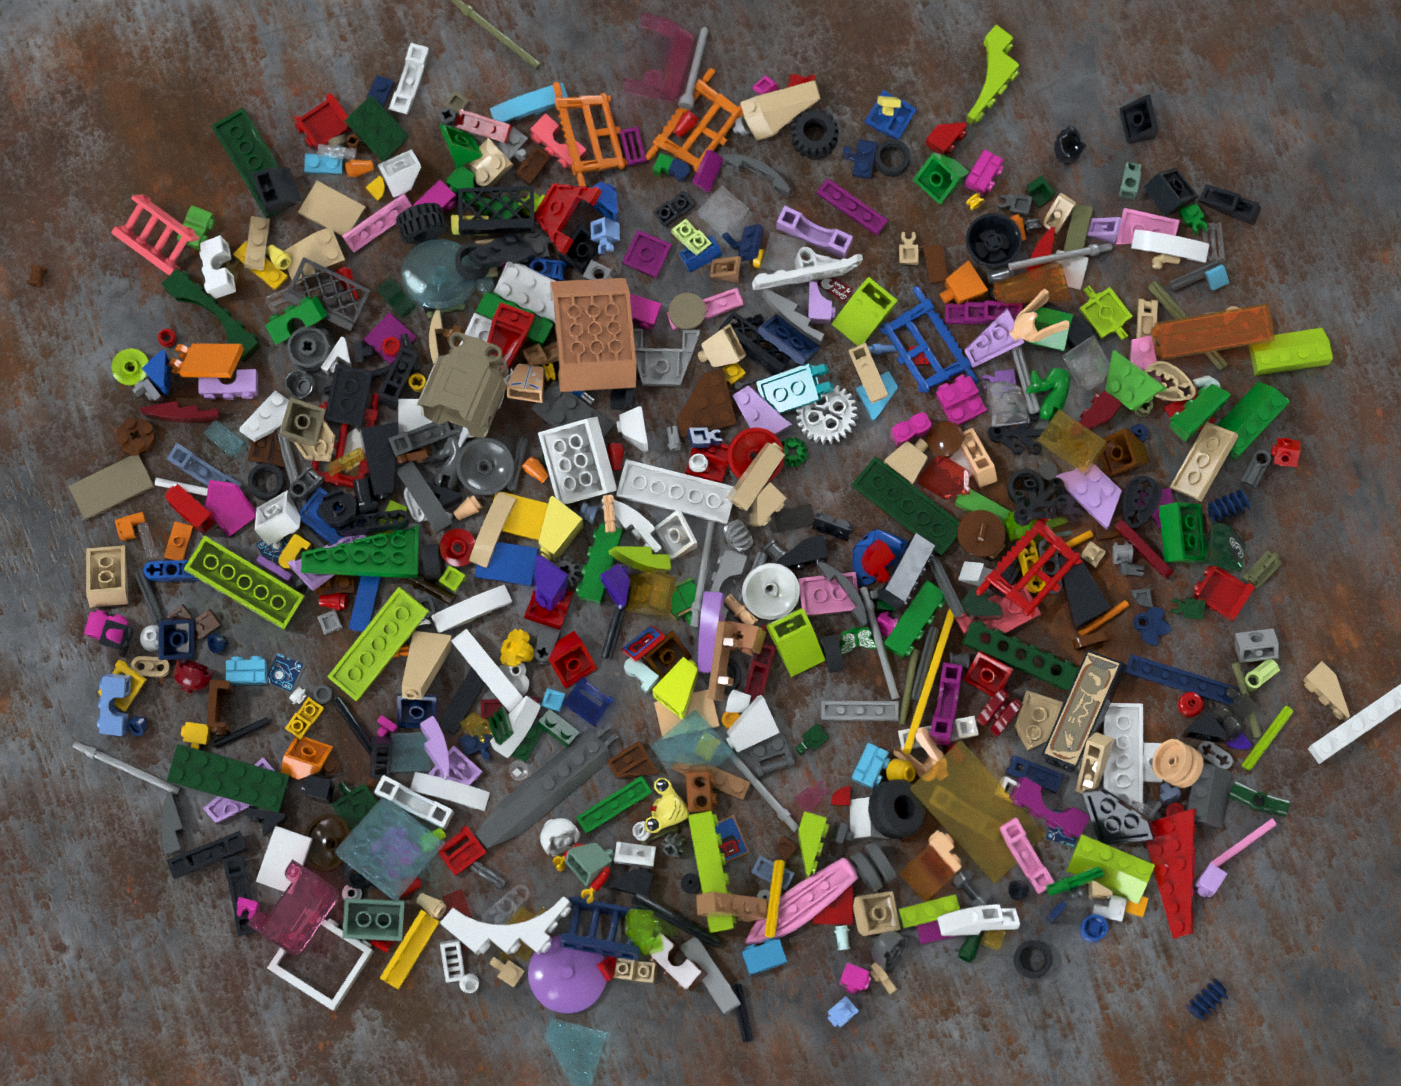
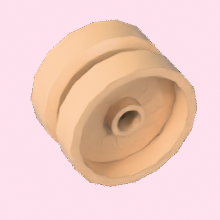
M1170 739L1162 743L1155 752L1152 762L1153 771L1161 780L1169 782L1178 788H1186L1194 784L1201 775L1203 757L1196 748L1186 745L1177 739Z

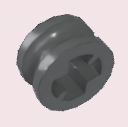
M1035 218L1025 221V232L1035 233L1042 229V226L1039 225L1040 219Z

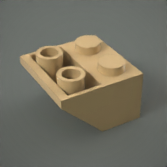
M771 482L765 483L750 506V525L752 527L765 526L772 519L770 515L775 511H780L785 505L783 502L787 498Z

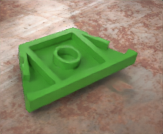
M1115 350L1112 352L1105 391L1130 410H1138L1144 403L1154 399V395L1160 391H1166L1167 387Z

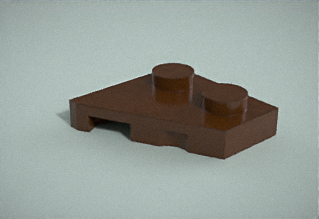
M637 741L606 761L617 779L657 775L659 773L640 741Z

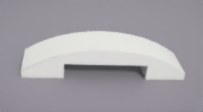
M410 44L405 59L406 64L397 91L394 92L389 110L408 114L422 78L429 47Z
M1135 230L1131 248L1206 263L1209 244L1174 235Z
M975 716L955 719L951 742L978 735ZM932 725L924 727L928 730L929 734L931 732ZM910 729L898 731L902 750L904 749ZM915 737L912 749L923 748Z
M415 772L410 788L415 793L448 800L484 812L490 792L466 784Z

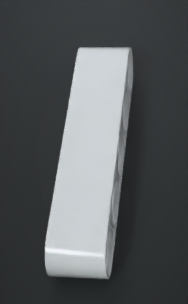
M465 629L451 642L510 713L521 702L523 697L469 631Z

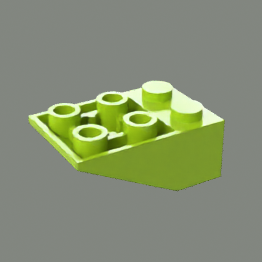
M868 277L831 325L854 344L860 346L872 336L897 307L898 300Z
M799 608L766 625L790 677L825 661L812 625L803 608Z
M804 811L798 831V839L807 879L810 877V874H815L818 864L815 858L816 856L820 857L824 844L820 841L822 837L826 838L829 824L826 823L827 818Z

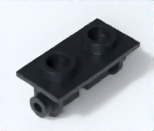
M823 512L816 514L812 529L848 542L853 528L850 522L837 518L835 524L832 522L833 516Z

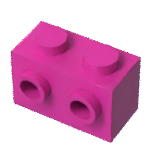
M847 963L839 985L845 987V991L854 995L857 992L861 993L863 989L867 990L871 977L868 976L869 971Z

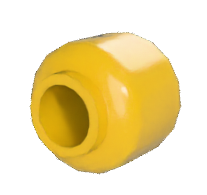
M893 759L886 768V775L889 781L903 779L911 783L915 778V768L908 760Z

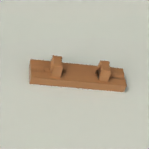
M718 621L707 697L716 701H723L725 686H733L734 679L726 677L730 647L738 648L739 640L732 638L733 624L724 621Z

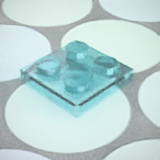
M423 732L391 733L393 741L392 773L431 771V758L424 749V743L428 740Z

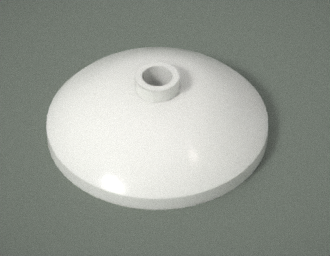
M775 563L763 564L753 569L745 578L742 586V597L747 609L755 616L767 620L778 619L790 613L796 606L800 595V586L794 573L787 567ZM768 585L773 586L771 590L766 589Z

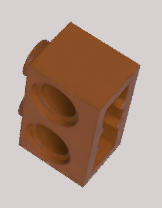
M695 769L686 772L688 812L712 811L714 805H717V795L713 793L716 778L715 774H712V769ZM698 776L705 778V785H700L697 782ZM698 796H705L707 804H701L698 801Z

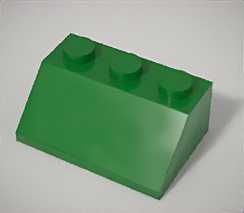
M1214 384L1202 387L1198 391V397L1195 400L1191 398L1183 406L1185 409L1181 413L1177 411L1170 418L1172 422L1169 427L1186 442L1226 404L1231 395L1229 392Z
M1175 502L1159 506L1165 563L1179 564L1207 561L1201 504Z

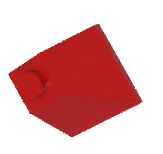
M575 631L557 641L548 659L565 689L598 669L583 641Z

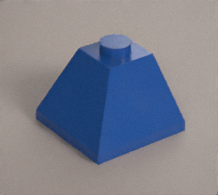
M601 181L593 186L602 190L600 197L594 206L590 203L588 204L604 217L619 223L616 190L609 183L605 184Z

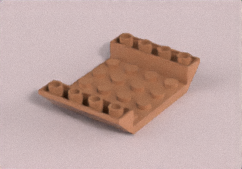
M612 278L550 282L558 346L560 392L636 388V353L630 293L626 279Z

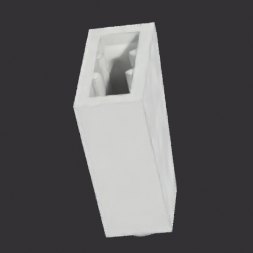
M762 695L757 696L727 730L729 737L726 738L730 749L734 748L736 752H740L779 733Z

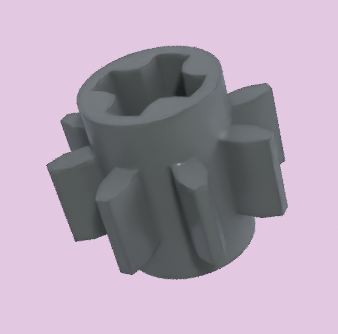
M669 833L661 843L664 846L663 852L670 857L677 856L679 858L687 848L684 845L685 839L678 833L674 835Z

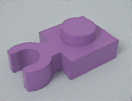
M1014 369L995 371V377L990 375L982 376V381L988 380L990 382L989 385L983 387L985 391L991 390L995 386L997 392L1016 389Z

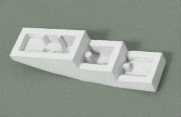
M502 585L432 615L431 618L440 634L473 622L478 617L511 604L512 600L505 585Z

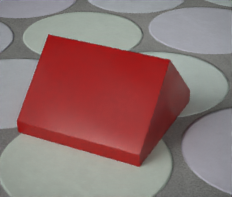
M979 650L963 680L992 697L1002 687L1004 688L1013 669Z

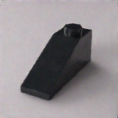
M1049 301L1044 304L1048 309L1069 313ZM1073 315L1067 343L1074 353L1094 340L1095 331L1090 324L1087 325L1081 318Z
M401 346L378 393L377 403L395 410L398 399L402 396L419 356L418 353Z

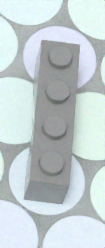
M725 549L724 554L720 553L717 564L720 566L718 572H713L711 578L713 586L711 590L707 589V592L720 593L721 588L726 582L741 578L747 563V556ZM723 605L721 614L724 615L723 621L725 622L728 616V609Z

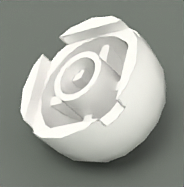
M565 818L550 819L545 823L541 831V845L548 855L550 853L552 856H558L571 848L568 845L573 841L577 843L580 832L571 821Z

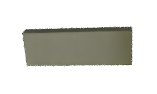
M1079 204L1074 206L1064 252L1084 248L1092 207Z

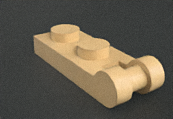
M1138 299L1136 338L1151 335L1155 350L1158 300H1151L1150 302ZM1144 309H1151V313L1144 312Z

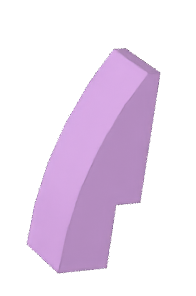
M431 716L420 723V729L428 740L424 743V749L444 779L447 780L449 778L448 750L440 726L434 716Z

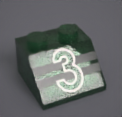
M1212 522L1206 542L1204 564L1242 572L1245 543L1232 526Z

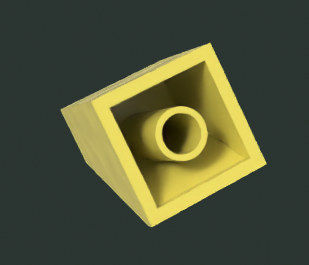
M553 496L549 499L538 543L542 552L541 555L548 561L552 559L556 562V558L563 554L584 528L583 519Z

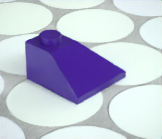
M537 554L533 574L535 600L540 606L551 611L565 598L568 574L540 554Z
M617 564L602 573L599 580L621 610L626 605L630 581L628 576H630V573L625 566L621 567Z

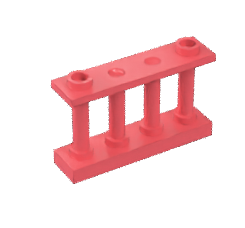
M144 194L132 196L131 199L137 203L136 208L126 225L114 227L111 233L166 274L170 275L176 268L180 271L181 268L176 265L177 258L188 241H198L200 237L195 234L192 228L183 226L153 204L148 196ZM143 209H146L152 216L141 235L137 236L133 233L132 228ZM159 219L167 226L155 247H152L147 243V238ZM174 230L182 237L170 257H165L161 250Z

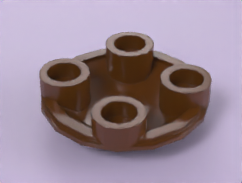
M950 421L940 422L933 426L927 435L928 448L935 455L950 458L960 449L965 436L962 429L956 423Z

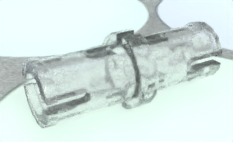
M337 144L335 146L318 145L317 156L333 157L335 160H338V158L355 160L356 148L340 147Z

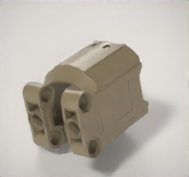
M455 332L450 335L448 340L451 347L449 353L436 358L417 405L421 407V415L437 424H443L447 421L467 428L471 436L483 438L486 437L507 388L503 379L508 375V366L503 360L501 349L497 345ZM463 341L460 346H454L455 342Z

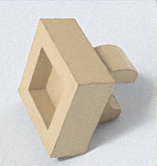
M1090 541L1080 558L1093 568H1096L1106 551Z

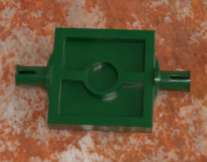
M345 781L339 783L338 786L343 795L331 805L337 814L349 824L352 837L367 831L372 840L376 839L375 836L378 838L380 835L374 826L386 816L365 783L351 790Z

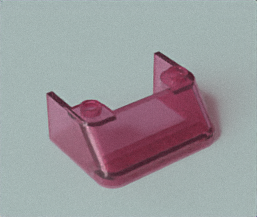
M641 13V27L657 30L660 36L669 38L661 71H647L642 82L624 78V92L668 102L677 101L681 95L694 44V37L689 31L671 19Z

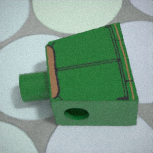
M693 577L659 592L661 600L677 621L685 618L690 627L692 618L691 606L696 595Z

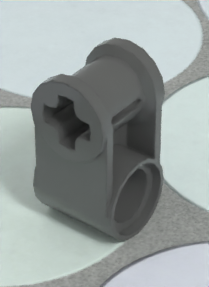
M311 465L308 466L290 485L292 499L296 502L304 501L324 482L325 478L323 476L320 477ZM296 488H301L304 490L303 493L299 495L295 494L293 491Z
M541 627L534 650L538 664L543 666L550 664L548 659L557 641L560 639L561 631ZM546 652L547 656L541 658L540 654Z

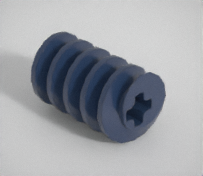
M1238 489L1236 494L1231 492L1229 497L1223 495L1222 500L1216 498L1215 503L1209 501L1207 511L1212 523L1216 525L1217 518L1224 522V515L1227 519H1231L1230 513L1237 517V510L1244 514V507H1247L1250 511V504L1244 492Z
M1215 978L1212 979L1213 984H1206L1207 989H1201L1202 995L1196 994V1000L1191 999L1189 1001L1191 1006L1185 1005L1194 1017L1204 1022L1206 1021L1204 1014L1212 1015L1209 1010L1210 1008L1215 1011L1217 1010L1215 1003L1223 1004L1220 999L1221 997L1226 1000L1228 999L1226 989Z

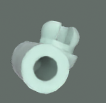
M1203 376L1191 380L1195 389L1204 386L1208 387L1211 384L1220 388V383L1211 376Z

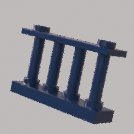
M581 896L569 897L570 908H573L569 932L561 934L560 947L638 961L639 947L635 945L639 921H646L647 911L636 906L630 908L597 901L588 904L585 898L582 899ZM581 910L593 912L589 933L586 937L576 934ZM600 914L612 915L606 940L596 938ZM620 917L631 919L628 939L625 944L615 941Z

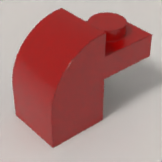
M877 539L865 550L862 556V568L865 573L873 576L879 584H885L889 574L884 566L896 557L885 542Z

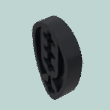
M1137 476L1130 480L1125 488L1122 499V516L1124 522L1132 530L1138 529L1150 519L1161 500V488L1151 477ZM1148 482V486L1151 488H1147L1145 495L1148 497L1145 496L1142 500L1145 506L1141 505L1139 508L1134 501H1138L1140 498L1138 492L1141 493L1143 490V485L1141 484ZM1136 512V521L1138 523L1131 525V521L1128 518L1131 519Z

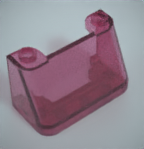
M292 859L285 870V878L291 882L269 915L262 911L257 912L252 916L247 925L294 956L303 951L337 902L339 892L321 877Z

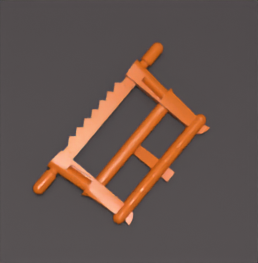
M713 68L708 69L702 80L699 79L692 94L694 102L699 95L713 102L711 108L682 147L668 139L683 112L687 111L682 108L676 110V114L672 115L671 120H668V125L664 126L662 134H659L652 143L654 146L645 155L647 160H651L657 153L658 148H661L675 155L674 158L689 164L697 172L706 150L714 151L719 144L725 145L727 139L724 138L733 126L735 120L738 117L744 116L742 106L737 107L724 97L722 93L718 94L706 84L715 73ZM721 107L729 112L731 116L720 131L716 133L706 126ZM703 133L713 140L698 159L690 154L688 150L699 135Z
M554 82L553 89L556 96L554 102L557 110L560 111L558 117L562 120L560 123L563 126L562 130L565 132L563 136L567 139L565 143L568 145L567 150L570 152L568 156L573 161L571 166L573 175H577L578 186H586L583 173L596 170L600 172L617 167L622 170L625 166H628L627 160L622 156L617 134H620V126L615 127L609 105L611 95L607 96L606 93H601L600 96L579 95V97H562L560 83ZM602 105L608 128L595 130L590 107ZM567 109H583L596 160L580 161ZM610 135L615 158L603 159L598 137Z

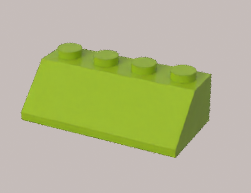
M1323 328L1271 335L1268 340L1248 343L1254 376L1329 365L1333 359L1330 342Z
M1081 835L1066 872L1077 875L1090 869L1101 867L1104 876L1094 881L1111 890L1114 895L1121 896L1138 904L1155 865L1085 835Z

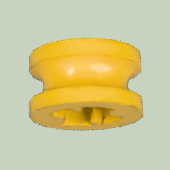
M980 193L974 194L966 202L967 205H971L970 209L972 211L985 202V199L980 197Z
M549 363L548 366L542 365L545 381H548L550 378L555 380L552 363Z
M419 373L413 374L409 379L411 389L415 392L423 391L426 384L425 377ZM414 380H423L421 382L422 385L419 387L418 385L413 386L415 384Z

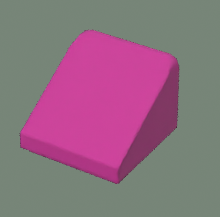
M764 76L752 87L758 95L779 90L777 84L767 76Z

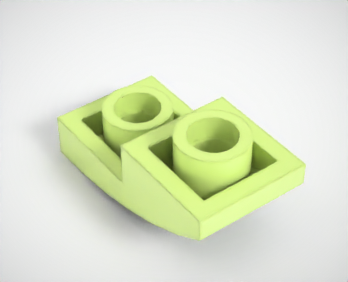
M684 219L671 231L685 247L696 255L711 245L706 236L700 230L697 231L687 219Z

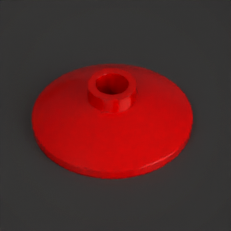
M456 528L449 530L440 540L439 551L441 557L451 566L462 567L469 564V559L476 542L475 538L464 529ZM454 545L459 546L458 552L454 550Z

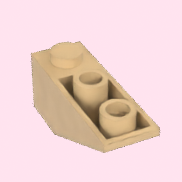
M866 343L848 350L871 404L888 397L889 395Z
M1321 661L1303 679L1304 685L1310 692H1315L1319 696V701L1325 706L1328 705L1339 720L1343 719L1346 721L1350 714L1337 676Z

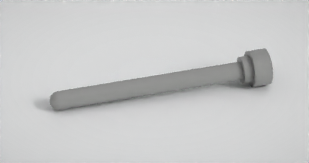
M706 27L701 29L686 91L679 100L678 106L682 109H693L694 99L692 94L708 35Z

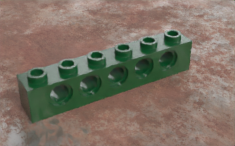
M976 620L969 623L960 644L977 652L980 650L999 662L1061 690H1070L1078 671L1074 667V663L1067 660L1063 662L1057 660L1056 655L1049 652L1044 654L1039 651L1038 647L1032 644L1026 646L1017 637L1011 636L1008 638L999 629H988L986 624ZM981 634L988 635V644H984L981 642ZM999 642L1006 644L1007 649L1005 652H1001L998 649ZM1018 649L1024 652L1023 660H1019L1016 657ZM1035 657L1040 658L1042 661L1040 668L1035 667L1033 664ZM1053 665L1059 668L1058 676L1051 673Z

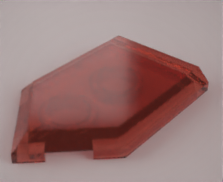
M937 456L918 477V484L944 500L960 494L962 496L970 494L969 471L944 456Z

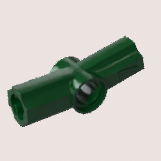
M1236 781L1228 795L1229 798L1250 807L1255 812L1261 811L1286 817L1289 808V800L1257 792ZM1255 797L1262 799V806H1257L1254 803Z

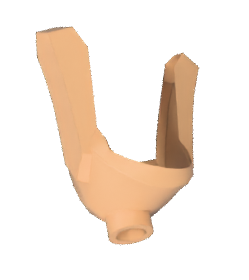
M1043 289L1018 314L1013 329L1009 332L1014 340L1017 341L1021 338L1028 342H1038L1054 333L1069 328V321L1067 320L1037 331L1034 322L1038 315L1034 311L1047 303L1049 291Z
M918 728L916 732L917 741L929 754L928 759L923 764L911 754L902 753L903 750L900 746L894 747L893 755L899 759L910 761L915 768L916 774L925 782L935 778L941 781L949 775L946 771L947 763L945 756L938 749L926 728Z

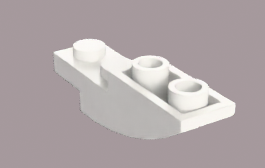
M614 500L615 525L619 529H624L625 532L633 528L631 532L638 540L640 538L645 543L644 547H652L653 554L662 553L661 546L652 537L656 533L655 527L633 508Z
M1000 904L962 909L938 917L942 936L979 935L981 930L1018 929L1020 926L1016 908L1001 909Z

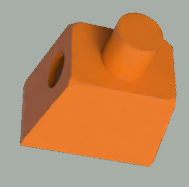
M967 261L945 280L947 290L939 295L944 303L954 299L957 304H965V302H972L985 297L988 289L970 261Z

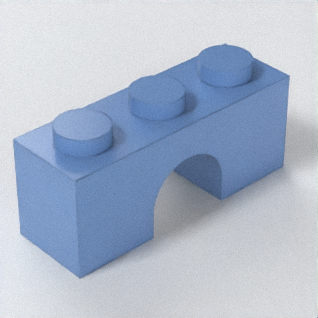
M108 673L102 676L99 684L102 692L98 702L100 716L97 720V727L99 728V734L123 736L128 733L127 722L129 714L121 713L115 708L116 697L124 698L130 695L131 676Z

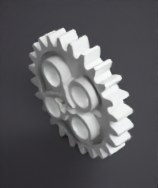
M837 385L835 391L822 394L823 398L821 400H826L824 405H818L819 401L796 409L797 414H799L796 419L800 422L798 424L799 428H803V435L808 433V439L810 440L814 437L815 443L821 439L823 445L826 440H829L830 444L833 443V439L840 442L839 436L847 438L845 432L852 433L850 426H856L853 420L858 419L857 414H855L858 409L854 406L856 404L855 400H851L852 395H846V389L844 388L840 391V387ZM837 406L844 407L842 411H835ZM812 417H819L818 421L810 422ZM830 423H836L834 428H827Z

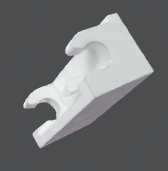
M617 842L614 863L653 868L656 847Z

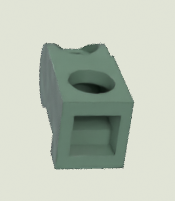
M1126 162L1118 197L1135 200L1141 175V164Z

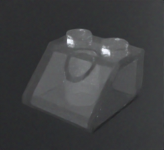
M1094 335L1062 356L1078 386L1086 391L1103 382L1109 372L1110 364Z
M1007 381L986 383V400L992 427L1030 422L1023 388Z

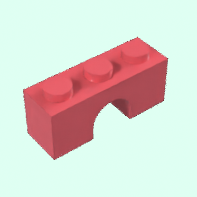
M545 113L530 129L531 138L536 144L539 145L541 143L545 147L544 150L551 157L555 156L559 159L558 162L563 168L566 169L568 167L572 171L571 165L573 161L568 156L570 154L567 150L568 145L558 144L554 141L555 136L560 132L559 125ZM575 140L579 158L582 161L587 156V151Z

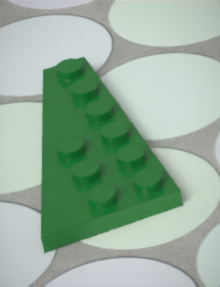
M419 525L412 526L411 529L395 530L394 533L390 534L382 533L356 539L354 542L344 544V542L339 543L337 546L330 548L322 547L302 552L301 573L417 578Z

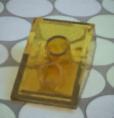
M1058 410L1037 440V442L1084 476H1087L1108 446L1104 439L1060 410Z
M657 570L631 574L629 576V586L632 587L625 613L667 615L672 607L671 600L676 590L675 582L677 577Z

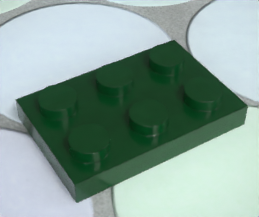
M372 95L344 120L347 126L382 162L409 137L407 132Z

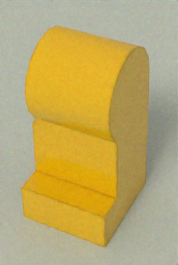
M294 534L279 557L281 568L285 571H291L292 569L289 567L288 562L292 560L297 561L303 551L311 550V543Z

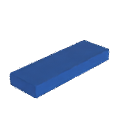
M361 576L349 630L363 632L370 624L380 585V577Z

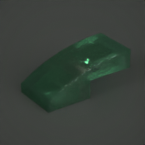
M390 277L375 289L402 319L416 308L415 303L403 293L402 289Z

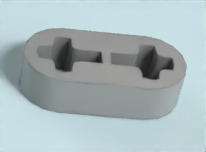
M1205 741L1199 745L1197 750L1200 751L1203 760L1209 764L1225 770L1232 765L1233 759L1231 755L1214 743ZM1207 746H1209V751L1213 753L1214 756L1210 753L1204 755V750L1202 749V747L1206 748ZM1216 756H1218L1221 759L1223 757H1226V762L1228 763V765L1224 764L1223 766H1221L1220 760L1217 759Z

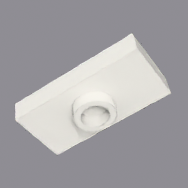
M1143 743V782L1162 783V780L1155 775L1152 764L1154 754L1162 743Z

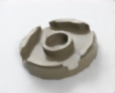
M681 293L670 302L668 309L669 319L679 329L694 330L705 319V304L696 294Z

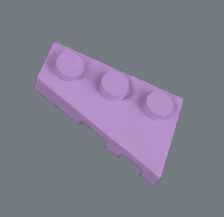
M1008 308L965 348V353L973 367L1024 343V340L1021 338L1017 341L1014 340L1009 333L1013 329L1014 320Z

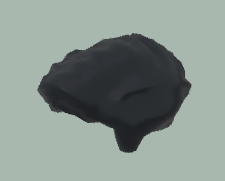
M1069 125L1056 137L1054 143L1056 159H1059V162L1072 163L1079 158L1086 144L1082 142L1078 130L1074 126Z

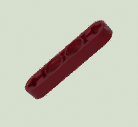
M1120 520L1114 526L1118 533L1129 544H1132L1133 548L1163 578L1167 580L1174 573L1123 520Z

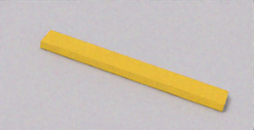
M950 607L902 752L905 754H910L954 620Z

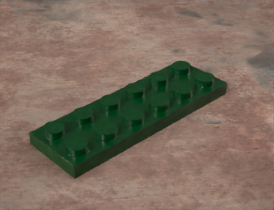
M241 108L211 125L265 218L268 219L281 212L282 210L267 215L252 174L268 168H279L245 109Z
M876 456L851 485L852 488L912 535L917 533L935 545L933 551L942 557L956 540L960 522Z
M177 744L167 782L280 813L290 775Z

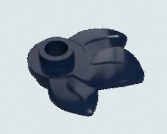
M1152 607L1146 613L1137 614L1133 619L1134 628L1141 633L1142 640L1150 645H1158V636L1165 635L1171 631L1169 624L1161 619L1164 613L1162 608ZM1144 620L1146 622V625L1141 626L1139 624V621Z

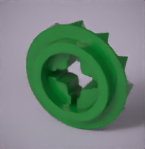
M788 437L781 441L785 454V466L797 467L805 462L808 450L804 441L797 437ZM788 447L791 448V449H794V448L797 447V450H796L797 456H796V455H793V454L788 456V454H789V449H788Z

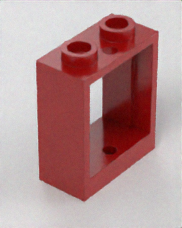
M179 484L167 490L164 498L169 505L203 536L216 523L211 513Z

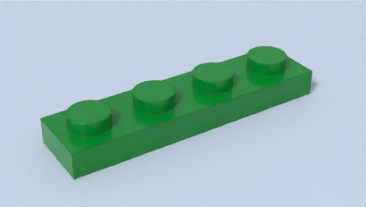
M641 776L578 815L576 819L587 835L652 794V791Z

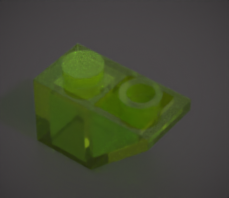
M630 908L626 914L625 934L639 947L643 954L648 955L651 949L655 947L653 930L656 927V918H653L654 911Z

